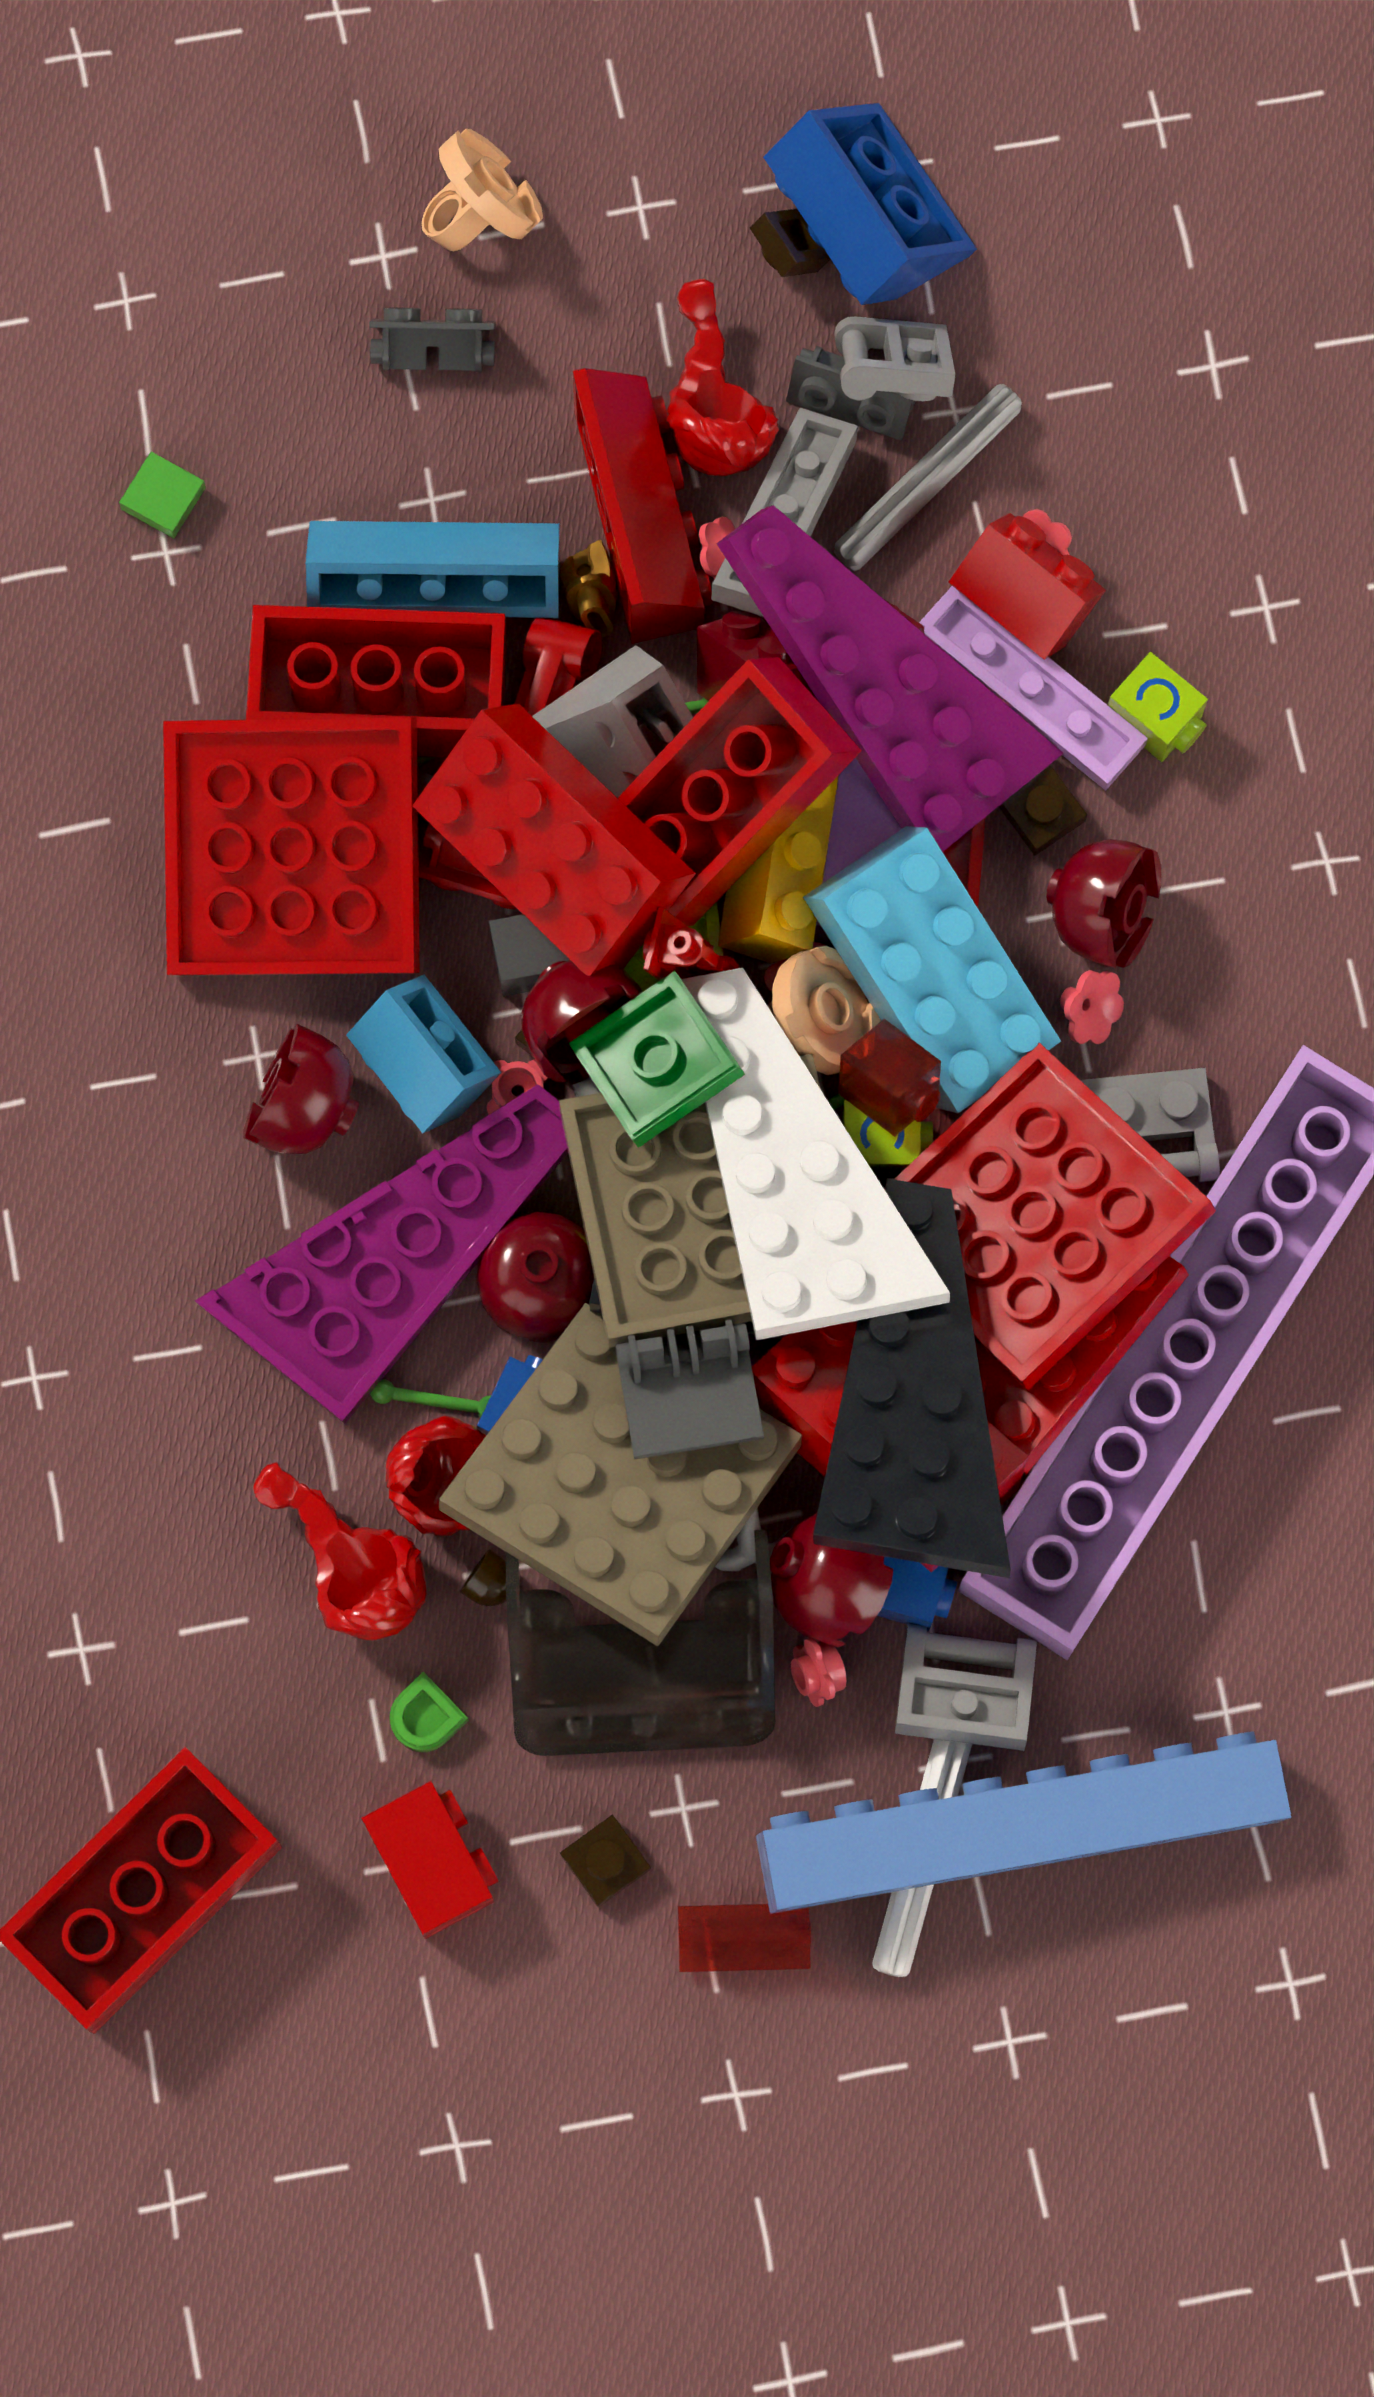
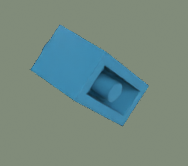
M425 974L387 989L346 1034L362 1055L366 1065L376 1073L398 1101L405 1115L416 1124L422 1133L459 1118L501 1074L495 1063Z

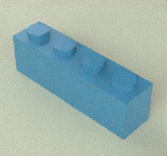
M309 522L305 562L307 607L504 613L505 617L558 618L560 523Z

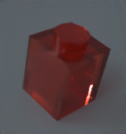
M883 1019L841 1054L838 1094L896 1137L913 1121L921 1122L925 1120L936 1108L941 1097L939 1091L941 1060L886 1019Z

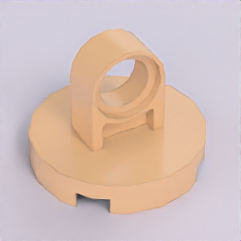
M466 128L461 134L458 130L438 149L440 162L450 182L428 204L422 218V230L426 236L443 248L453 252L461 250L488 225H491L510 238L522 239L543 219L541 204L530 184L525 180L518 187L515 185L509 174L504 170L511 163L510 159L487 138L472 129Z
M820 946L809 951L799 952L792 955L779 967L772 985V1001L768 1008L799 1056L813 1054L816 1071L831 1075L851 1070L858 1063L869 1059L875 1053L881 1035V1020L872 1005L867 1002L865 994L836 949Z

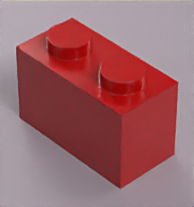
M1008 513L988 524L948 582L1045 660L1066 647L1106 589L1093 580L1095 577L1093 571L1083 561L1071 555H1062L1045 541L1046 534L1036 523L1025 517H1015L1013 514Z
M429 1781L361 1818L425 1939L494 1903L488 1887L498 1883V1878L481 1847L469 1853L458 1829L467 1825L468 1822L450 1789L439 1795L432 1781Z

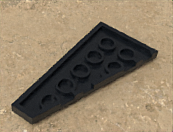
M887 1178L885 1188L887 1195L949 1290L950 1303L858 1320L816 1517L813 1543L1010 1578L1011 1568L952 1190Z

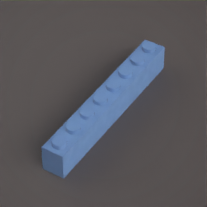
M1245 1732L1217 1738L1218 1750L1193 1754L1192 1743L1177 1744L1154 1749L1155 1761L1130 1765L1128 1754L1089 1761L1091 1773L1067 1777L1065 1765L1026 1772L1028 1784L1003 1788L1001 1777H992L963 1783L964 1795L939 1799L937 1788L898 1795L900 1807L875 1811L873 1799L834 1806L836 1818L810 1822L809 1811L771 1817V1829L756 1835L770 1914L1279 1823L1291 1818V1812L1276 1740L1257 1743L1255 1732Z

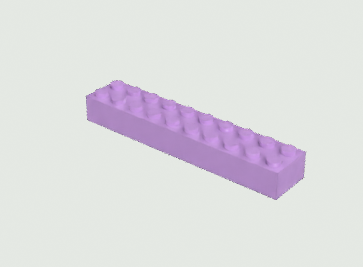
M1302 1045L1206 1196L1211 1200L1216 1212L1170 1255L1184 1265L1189 1276L1041 1456L1004 1513L1003 1523L1011 1568L1010 1578L967 1571L961 1581L958 1592L1032 1639L1037 1640V1642L1062 1658L1069 1659L1373 1177V1087L1305 1045Z

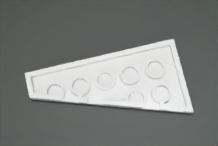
M738 968L682 979L745 1073L740 1079L706 1101L705 1105L756 1340L950 1303L949 1290L745 970Z

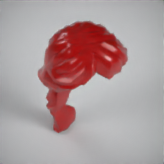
M706 279L686 282L677 295L679 312L693 323L697 331L694 336L695 344L685 355V368L681 373L679 383L669 391L670 404L667 408L668 417L666 420L670 428L674 430L676 444L681 457L694 470L714 476H728L746 472L754 468L769 454L770 447L775 440V435L780 431L778 427L779 419L776 418L773 407L762 405L758 398L750 395L742 387L725 381V372L721 364L725 356V340L715 315L714 283Z
M441 1416L426 1424L415 1427L400 1438L387 1457L385 1467L389 1499L392 1501L397 1512L421 1534L452 1536L459 1530H470L439 1510V1498L486 1437L475 1426L464 1423L459 1418Z
M277 1462L266 1465L254 1482L253 1490L255 1497L261 1504L271 1509L291 1507L298 1510L300 1519L305 1524L306 1541L315 1554L318 1570L315 1583L318 1589V1609L323 1616L325 1627L357 1637L358 1639L371 1641L396 1635L412 1622L417 1611L425 1603L427 1595L424 1566L421 1561L422 1551L415 1547L413 1539L407 1535H397L392 1529L369 1527L352 1529L342 1519L337 1517L333 1504L325 1500L321 1490L309 1489L306 1484L300 1483L291 1474L280 1468Z

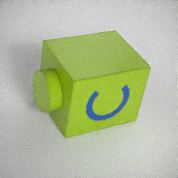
M1152 652L1148 653L1109 698L1108 706L1148 738L1144 748L1160 762H1163L1175 748L1182 754L1185 753L1207 726L1201 718L1208 699Z
M844 1100L842 1124L874 1174H885L887 1178H896L933 1143V1122L921 1121V1102Z

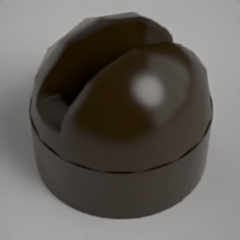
M488 1550L465 1581L460 1593L481 1606L502 1604L513 1594L515 1588L514 1572L504 1559Z

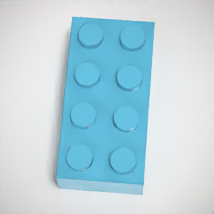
M904 827L803 897L937 1108L956 1113L961 1112L986 1093L1024 1055L1033 1050L1038 1043H1041L1047 1050H1050L1061 1042L928 828Z

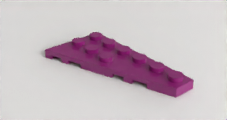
M774 505L761 509L716 543L820 704L862 750L856 757L857 761L902 829L906 826L928 828L943 852L1063 754L1061 750Z
M537 1084L472 1125L473 1128L439 1150L434 1149L416 1161L417 1164L387 1182L385 1180L301 1233V1237L268 1258L263 1257L244 1269L245 1272L219 1289L211 1290L195 1300V1302L346 1424L375 1386L383 1379L476 1266L483 1251L495 1235L512 1218L518 1215L568 1154L559 1100Z

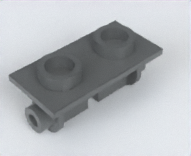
M389 307L384 308V319H372L369 321V328H383L382 339H371L370 346L371 364H383V370H426L427 346L439 347V370L482 372V366H494L495 341H483V330H494L496 328V321H482V309H445V320H421V308Z
M816 346L814 351L806 348L802 349L800 356L797 355L794 362L786 402L902 441L910 410H913L916 401L904 398L896 392L876 391L872 397L866 400L857 401L850 399L844 394L841 387L840 373L845 365L844 357L825 351L819 346Z

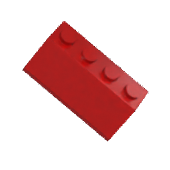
M588 368L574 370V415L609 556L615 573L631 644L695 630L697 626L704 625V606L713 605V600H711L712 590L709 577L703 568L697 570L694 568L690 548L699 547V541L691 510L680 512L675 491L684 489V481L677 453H665L661 434L670 432V427L666 420L668 416L662 395L651 397L645 376Z

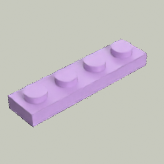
M951 586L919 622L925 626L924 634L1061 750L1063 752L1062 756L1105 791L1146 746L1148 738L1052 659L1049 657L1045 660L1042 659L955 587Z

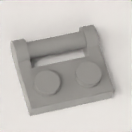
M856 316L847 317L837 324L834 331L835 343L838 351L844 357L845 364L840 373L841 387L844 394L850 399L857 401L866 400L872 397L876 391L896 392L904 398L914 401H930L936 396L952 398L955 369L947 325ZM870 348L883 349L885 361L869 359L868 350Z
M1206 1068L1081 1080L1146 1141L1192 1137L1194 1151L1161 1155L1185 1177L1197 1176L1199 1182L1218 1179L1220 1176L1219 1156L1214 1138Z
M908 1623L895 1734L1024 1751L1028 1735L1037 1640L1017 1638L1016 1644L930 1633L927 1632L926 1626ZM924 1658L1011 1669L1012 1678L925 1667L923 1662Z

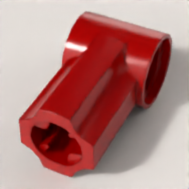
M535 618L529 628L524 644L523 665L526 671L514 704L519 703L533 716L596 673L602 653L601 633L597 630L550 618Z

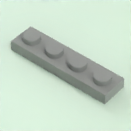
M799 408L743 523L761 509L774 505L805 533L811 536L856 444L858 426ZM725 558L712 583L711 600L763 616Z

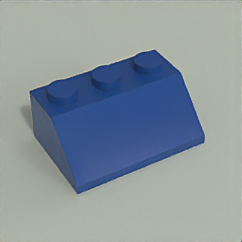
M880 103L809 110L763 157L775 174V181L780 191L792 200L808 224L811 238L824 248L840 272L843 286L852 296L858 299L861 305L897 300L970 257L977 250Z

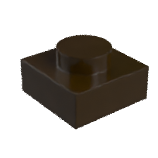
M798 209L765 212L750 227V230L762 247L761 250L765 260L778 271L781 277L816 273L831 260L824 248L811 238L808 224Z
M1051 765L998 806L1034 856L1083 824L1087 818V813Z
M613 1814L560 1852L564 1862L598 1908L651 1870L650 1865Z

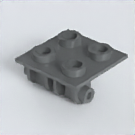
M732 1319L725 1320V1326L694 1332L693 1325L686 1326V1333L674 1335L673 1329H667V1337L635 1341V1336L630 1335L628 1336L627 1343L616 1344L615 1349L634 1460L764 1439L749 1356L750 1347L746 1324H733Z

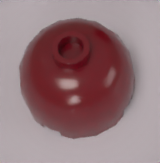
M1107 839L1082 847L1071 856L1063 869L1058 868L1054 871L1048 884L1046 899L1047 903L1052 905V918L1060 940L1072 952L1106 967L1116 968L1118 966L1125 968L1133 962L1140 953L1154 921L1153 918L1149 917L1141 919L1146 907L1147 896L1158 899L1160 896L1161 863L1158 852L1133 842Z
M569 960L555 962L542 971L525 999L521 1013V1026L531 1055L546 1077L556 1082H567L561 1073H569L576 1070L580 1072L584 1079L590 1077L568 1043L643 992L638 983L625 970L613 964L588 976Z
M296 1024L295 1030L291 1028L278 1048L262 1082H266L259 1104L264 1106V1108L253 1102L245 1123L243 1138L278 1153L307 1154L321 1148L333 1132L344 1136L353 1122L359 1107V1101L350 1097L353 1072L349 1059L341 1049L321 1034L302 1025Z
M533 1212L512 1218L495 1235L481 1254L476 1281L482 1306L497 1327L509 1334L511 1332L518 1337L529 1338V1341L546 1343L558 1340L585 1303L589 1305L594 1273L586 1234L582 1227L561 1215Z
M817 1514L803 1519L794 1526L784 1538L778 1541L771 1553L769 1582L772 1602L791 1628L823 1644L840 1647L846 1645L840 1638L846 1636L850 1631L861 1635L871 1626L884 1605L892 1583L893 1568L883 1564L884 1556L814 1544L813 1532Z

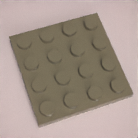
M813 1054L799 1056L820 1088ZM601 1093L559 1100L563 1129L609 1348L616 1347V1344L627 1343L628 1336L634 1335L635 1341L667 1337V1329H673L674 1335L686 1333V1326L693 1325L695 1332L725 1326V1320L732 1319L733 1324L752 1321L705 1103L638 1148Z
M585 1303L439 1498V1510L658 1646L802 1445L803 1435L759 1409L764 1439L634 1460L615 1347L609 1348L602 1313L590 1311V1306Z

